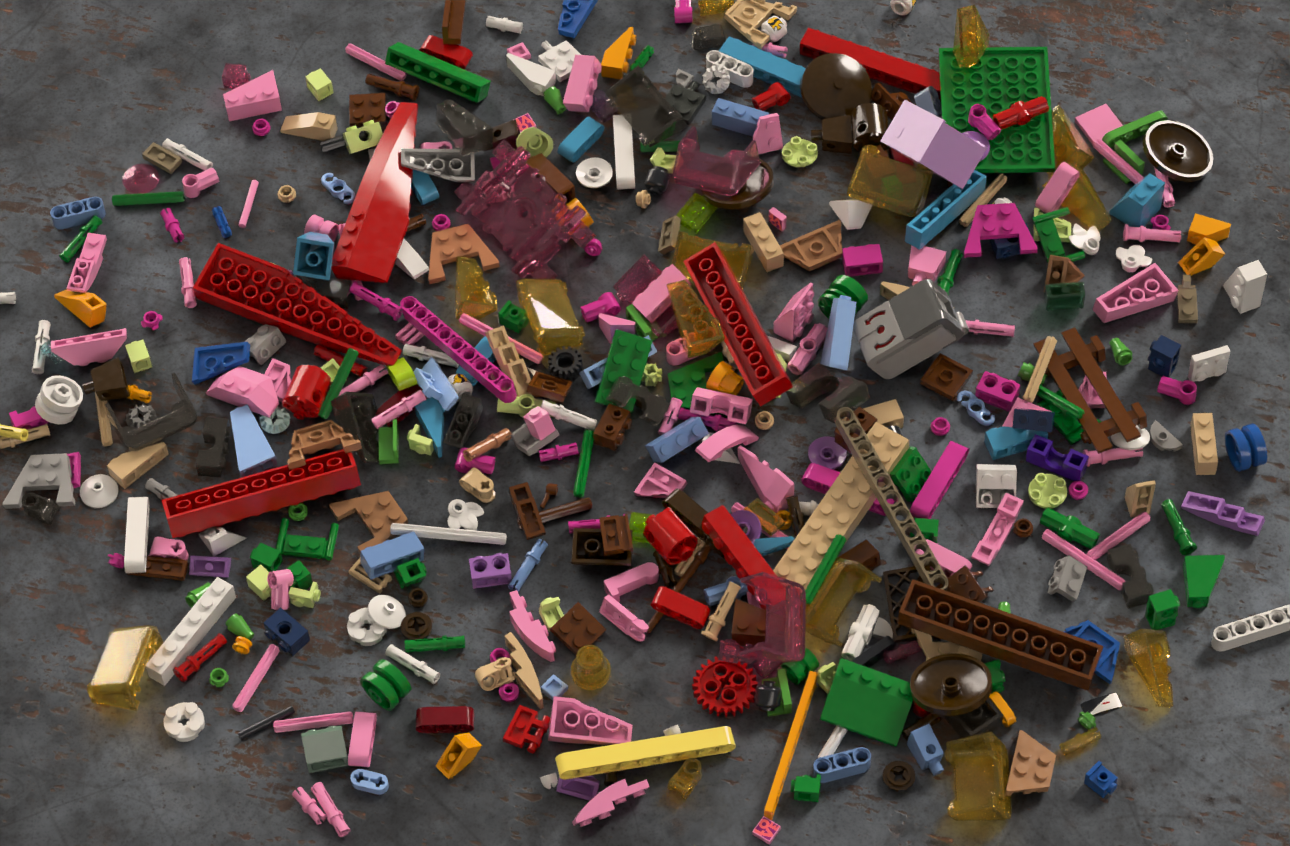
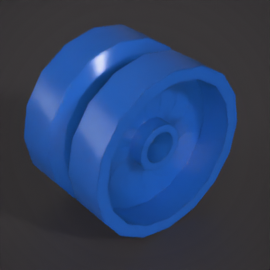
M1252 423L1243 426L1241 430L1235 428L1225 432L1226 451L1236 471L1247 470L1251 465L1257 467L1266 464L1267 448L1263 435L1257 425Z

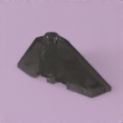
M344 392L331 401L335 418L346 434L350 433L353 435V439L360 440L362 449L356 450L362 462L377 464L379 463V442L376 440L378 429L375 428L371 421L372 418L376 417L377 412L374 396L368 393Z

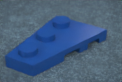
M563 0V11L560 15L558 26L559 35L575 38L598 0Z
M248 342L195 348L192 382L198 384L249 362L250 344Z

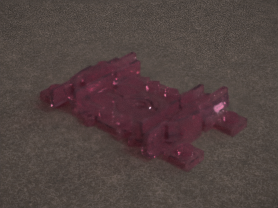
M504 139L492 151L500 161L498 166L491 172L486 170L475 185L471 182H463L454 191L463 201L456 211L464 216L470 210L473 216L484 223L483 231L488 234L492 233L503 245L505 252H508L509 249L513 250L509 257L515 259L518 263L511 271L521 278H525L530 274L545 289L557 277L555 272L547 265V262L562 248L558 243L559 240L562 239L567 243L572 238L584 249L596 235L581 221L586 214L581 207L576 205L571 209L565 204L566 196L561 193L556 194L546 183L545 176L541 175L539 178H536L539 170L532 168L526 162L531 156L530 152L522 146L515 150ZM527 211V215L523 217V212Z

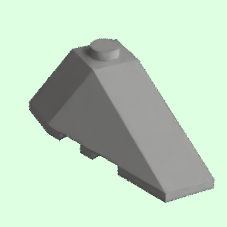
M401 148V166L454 182H475L473 149Z

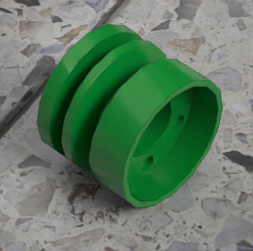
M839 275L831 283L829 289H826L820 296L818 306L829 319L833 298H840V295L849 296L851 301L856 302V316L857 312L868 301V295L862 285L855 279L846 275Z

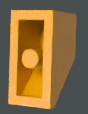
M1195 213L1188 232L1187 241L1195 245L1204 237L1216 242L1228 238L1231 224Z
M1204 237L1178 263L1187 275L1192 276L1213 267L1225 253L1215 240Z
M469 732L454 735L436 767L448 779H452L473 761L482 745Z

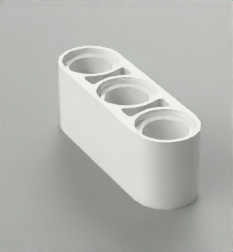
M716 50L707 53L706 69L712 65H719L728 71L731 83L743 88H748L753 84L752 66Z

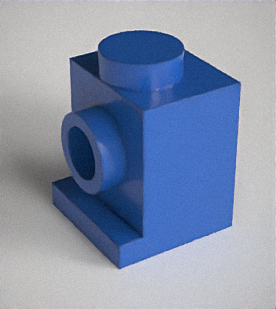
M1098 761L1086 773L1084 784L1104 798L1108 793L1112 794L1118 786L1116 784L1118 777L1106 769L1102 762Z

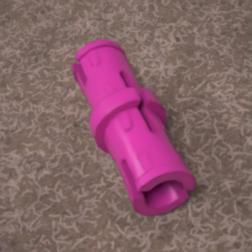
M166 208L168 213L163 209L160 215L165 222L166 230L170 232L174 242L178 243L177 237L181 242L185 236L179 227V221L175 219L170 208Z
M576 442L538 450L541 463L554 459L562 460L563 457L579 454Z

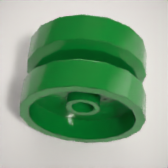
M380 659L373 666V672H367L361 678L360 683L364 691L376 704L383 709L392 711L398 705L399 698H405L412 688L407 678L398 668L390 662Z

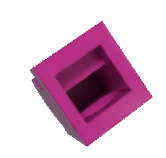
M35 406L29 411L17 414V411L9 413L11 423L16 428L27 430L48 423L37 413Z

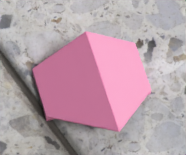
M599 313V327L610 345L616 329L636 334V323L634 321Z

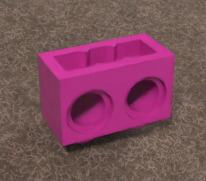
M985 371L976 387L975 396L987 404L1010 412L1019 396L1020 384L1013 380L1002 378L995 373Z

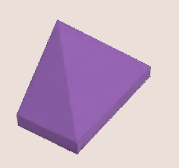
M592 775L566 780L561 779L559 776L556 791L590 801L598 794L600 782Z

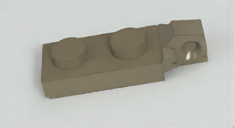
M1183 275L1182 285H1178L1177 288L1178 323H1198L1195 285H1191L1190 275Z

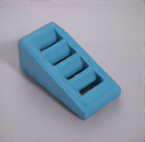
M792 536L760 538L754 540V546L762 556L790 547L795 538Z

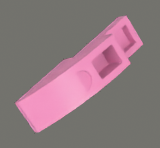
M87 234L80 258L76 259L67 285V291L81 293L88 291L97 276L103 260L102 253L107 241L106 235Z
M517 590L510 592V601L514 610L509 611L514 629L526 645L535 653L550 662L555 661L554 653L556 648L553 641L549 642L547 638L549 633L546 626H542L539 619L534 621L531 612L527 613L525 609L527 607L526 601L523 596H519Z
M623 779L605 788L581 809L573 820V825L580 824V827L591 824V819L596 817L602 820L611 816L610 812L615 809L613 802L615 805L626 802V797L631 795L637 798L646 794L645 790L650 787L647 779L630 786Z

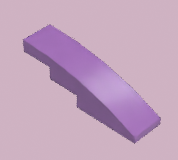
M1188 491L1181 505L1182 509L1198 517L1255 536L1259 535L1265 522L1264 516L1246 513L1244 507L1226 504L1223 498Z

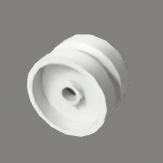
M59 375L47 378L35 401L37 413L50 423L59 425L71 422L82 402V389L74 380Z

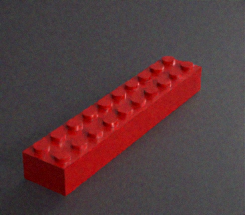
M716 242L684 260L683 262L752 396L758 404L762 406L793 388L785 369L726 257Z
M344 449L306 459V465L289 470L288 465L163 499L162 503L172 538L184 537L187 534L202 532L211 527H220L226 523L241 521L243 518L250 516H259L262 513L277 511L289 505L294 506L300 502L315 500L321 496L333 495L346 489H354L360 486L361 482L351 452L345 453Z

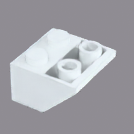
M976 464V508H998L1006 493L1016 497V465Z

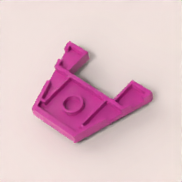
M1015 203L977 205L964 251V258L981 257L980 240L1019 238L1020 254L1037 253V245Z

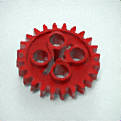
M723 655L722 660L715 656V662L708 659L707 666L701 664V670H696V676L693 677L694 684H692V689L694 690V698H697V704H702L703 710L709 708V714L717 711V717L720 716L721 712L724 713L725 717L728 716V712L735 716L736 710L743 713V706L749 709V702L754 703L755 689L758 682H755L756 675H752L753 668L748 669L747 662L741 665L740 658L735 662L733 656L729 660H726L725 655ZM718 673H724L725 675L719 676V675H717V674H718ZM736 681H742L743 683H741V684H736V683H734V682H736ZM713 688L715 691H708V689ZM726 697H733V699H731V700H727V699H725V698H726Z

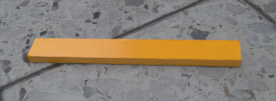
M809 672L764 809V816L770 820L773 819L817 684V672Z

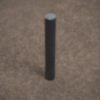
M291 705L238 732L240 740L272 725L274 721H279L295 713L294 708Z

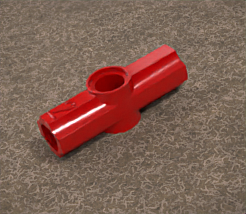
M1042 96L1025 103L1018 101L1012 104L1009 109L994 114L992 119L1001 130L1015 124L1025 125L1033 117L1048 112L1049 106L1046 98Z

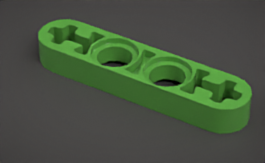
M1161 110L1106 133L1102 141L1110 148H1114L1117 141L1121 140L1125 143L1146 134L1147 130L1154 123L1168 120V117Z

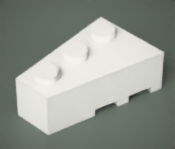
M1259 260L1238 267L1222 285L1231 299L1232 306L1237 308L1240 314L1260 307L1267 273Z

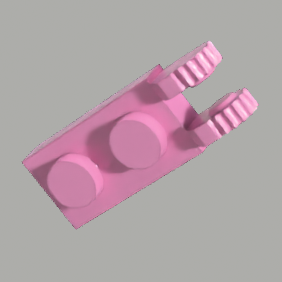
M610 595L605 596L599 612L626 635H629L636 641H643L645 639L644 633L649 628L647 623L637 619L635 615Z

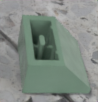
M329 726L326 729H312L301 733L309 773L349 766L342 726Z

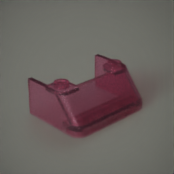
M692 126L678 144L673 179L675 183L725 196L735 195L760 164L756 141L752 140L745 151L731 150L725 157L699 152L700 146L696 127Z
M765 572L740 578L741 583L755 587L756 600L766 606L765 642H759L754 648L739 652V656L758 662L801 661L805 656L806 592L804 587L800 583Z

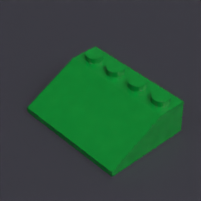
M841 658L835 669L819 720L896 747L913 701L910 682Z

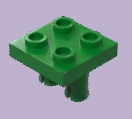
M909 447L890 473L894 485L898 486L906 500L914 502L932 471L917 448Z

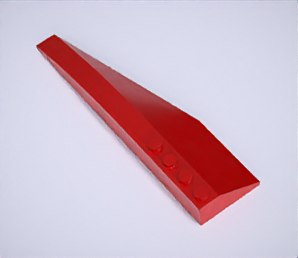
M400 102L373 153L332 258L331 269L336 279L388 283L410 220L409 211L411 207L410 196L412 193L413 169L401 166V148L415 149L417 103Z
M218 243L193 286L196 299L260 324L278 327L281 332L317 345L320 344L335 351L346 354L348 349L352 348L359 352L358 358L391 366L397 362L402 353L401 349L384 337L377 335L371 328L364 326L361 321L355 317L353 318L334 302L317 293L311 286H307L297 276L295 277L290 274L287 269Z

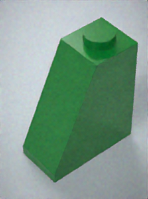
M1225 555L1184 557L1183 573L1187 607H1207L1223 569Z

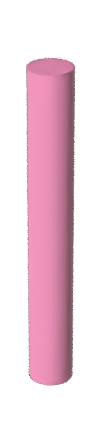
M252 180L238 225L240 228L246 227L259 184L257 180Z

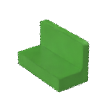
M1121 140L1117 141L1114 145V151L1142 175L1145 162ZM1106 158L1103 159V163L1125 184L1131 182L1128 177Z
M633 304L626 307V319L636 323V333L638 336L644 338L649 335L651 340H655L664 335L657 322L654 321L651 324L636 310Z
M393 419V427L379 428L380 464L399 463L397 419Z
M785 668L777 669V677L762 679V684L763 681H774L775 686L780 687L782 690L780 706L775 708V711H767L768 716L792 713V702Z

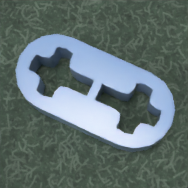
M357 769L352 772L350 777L352 786L357 790L381 795L387 792L389 788L387 777L380 773ZM360 776H363L364 780H361L360 783H358L356 779H359ZM379 781L383 782V785L376 787V784H378Z

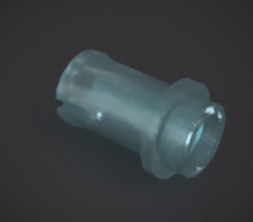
M45 342L40 347L41 354L46 355L56 365L60 363L59 360H63V358L51 352V343Z

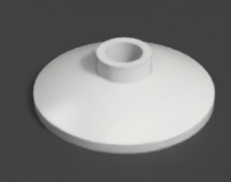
M588 158L582 161L576 169L578 181L588 188H599L606 185L613 175L611 165L601 158Z
M1136 426L1141 434L1140 438L1126 442L1121 432L1111 435V440L1119 448L1137 450L1149 443L1150 434L1145 428L1140 430Z
M104 474L91 476L81 485V500L91 508L107 507L118 496L117 482L112 477Z
M388 595L375 596L368 605V613L371 619L377 625L386 629L400 627L403 618L406 616L403 605L397 599Z

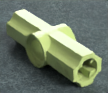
M530 394L516 397L511 403H504L498 398L497 412L519 414L523 418L531 409L537 406L541 407L543 400L555 405L556 402L549 399L534 398Z

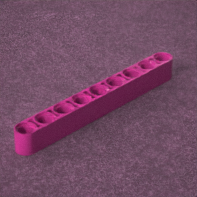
M408 296L401 300L400 306L404 318L502 402L511 403L516 399L517 393L514 383L507 375L416 298Z

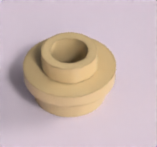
M289 185L282 186L278 191V199L281 202L289 203L296 197V191Z
M642 190L636 195V204L641 206V208H647L651 202V196L647 190Z
M767 411L759 412L755 417V425L759 429L766 430L774 424L773 416Z

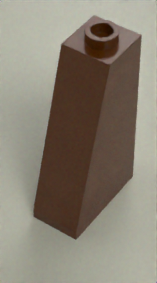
M542 153L526 160V172L558 213L563 210L567 203L576 198L573 183Z

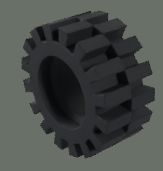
M562 346V350L559 347L556 348V352L552 351L548 357L549 373L551 376L572 381V378L576 380L578 375L580 376L579 373L583 370L580 352L577 353L575 348L572 351L570 346H568V349ZM561 361H570L573 363L572 366L568 368H562L558 366V364Z

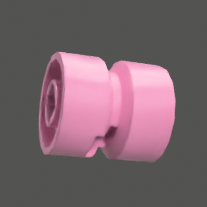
M312 215L307 221L304 234L308 232L327 234L334 242L338 235L339 226L329 220L324 222V218Z

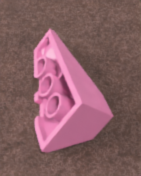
M740 445L738 447V459L760 497L764 508L774 515L780 510L788 509L786 498L794 496V482L779 469L772 470L769 467V463L765 460L761 463L754 453Z
M554 696L548 741L599 745L631 742L633 725L600 712L594 707H589L574 698Z

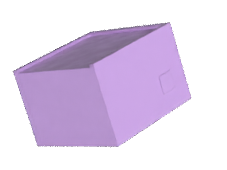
M904 100L882 137L881 142L923 168L963 189L987 147L945 123V120Z

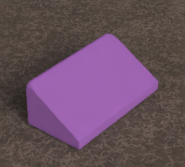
M192 555L190 556L189 575L228 578L231 558Z

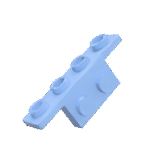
M431 357L422 369L416 368L413 371L417 384L423 389L422 392L426 397L437 399L446 411H449L455 405L459 396L434 358Z

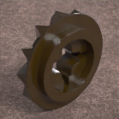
M413 612L403 618L401 631L404 637L410 640L427 638L429 633L432 632V621L428 615L422 612ZM416 621L419 626V632L414 629Z
M893 761L884 768L883 781L889 789L892 788L896 792L899 790L906 791L915 781V771L907 762ZM903 772V780L899 778L898 780L894 781L895 774L899 775Z

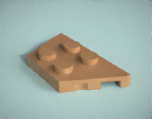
M835 221L780 245L784 257L808 271L841 258V221Z
M1019 730L1005 796H1011L1014 792H1022L1023 794L1048 792L1056 755L1022 730Z

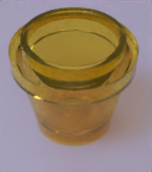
M586 645L577 652L576 658L571 665V676L579 687L595 690L608 682L611 676V666L599 647Z

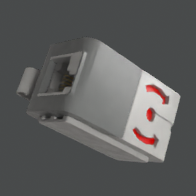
M924 279L889 301L859 317L853 324L854 333L868 367L884 379H892L943 348L958 341L969 332L963 314L955 312L948 293L931 279Z

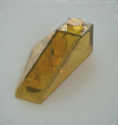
M975 5L957 9L953 52L959 68L971 67L977 64L989 46V32Z
M1058 104L1052 110L1055 171L1063 162H1066L1077 171H1081L1094 159V156L1088 144L1063 108Z
M1142 628L1123 636L1125 650L1158 707H1173L1172 684L1168 679L1171 667L1167 661V657H1170V647L1166 632Z

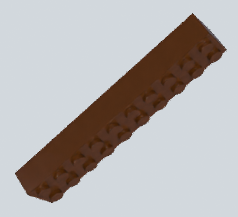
M912 579L898 615V624L1087 691L1103 650L1102 645Z

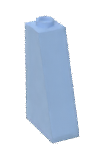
M840 295V298H833L820 365L843 370L848 369L856 302L851 301L849 296Z
M248 404L231 411L230 416L240 477L267 471L278 466L276 456Z

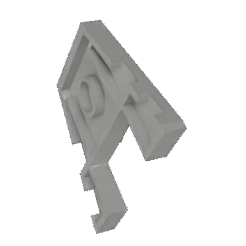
M67 453L31 455L3 502L5 509L22 508L25 491L59 489L56 500L58 506H75L70 459Z

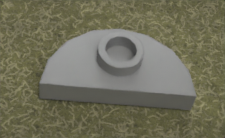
M1154 421L1150 429V440L1153 445L1161 451L1173 450L1175 452L1182 449L1183 444L1159 422Z

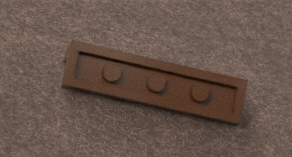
M445 0L442 23L443 44H461L466 0Z

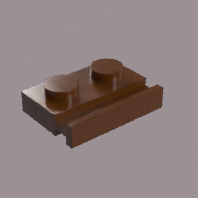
M625 514V516L615 515L599 518L604 554H618L629 550L633 552L628 514Z

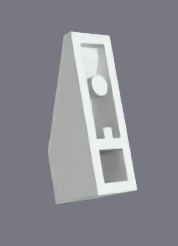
M507 53V67L531 92L544 96V91L555 85L556 73L554 70Z

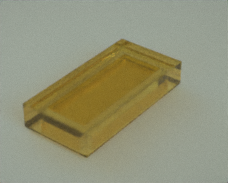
M758 498L744 508V510L750 511L758 517L761 528L770 536L785 525V521Z

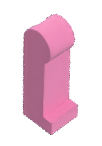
M648 562L604 580V590L607 595L620 602L621 595L646 584H655L659 579L658 566L655 563Z

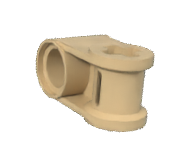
M473 467L459 480L461 487L481 502L490 503L495 499L493 481L482 474L477 468Z
M507 657L481 666L475 672L476 680L485 691H490L513 682L516 679V675L511 669V659Z

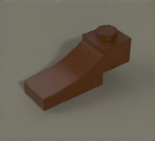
M528 482L509 487V494L526 539L530 540L546 535Z

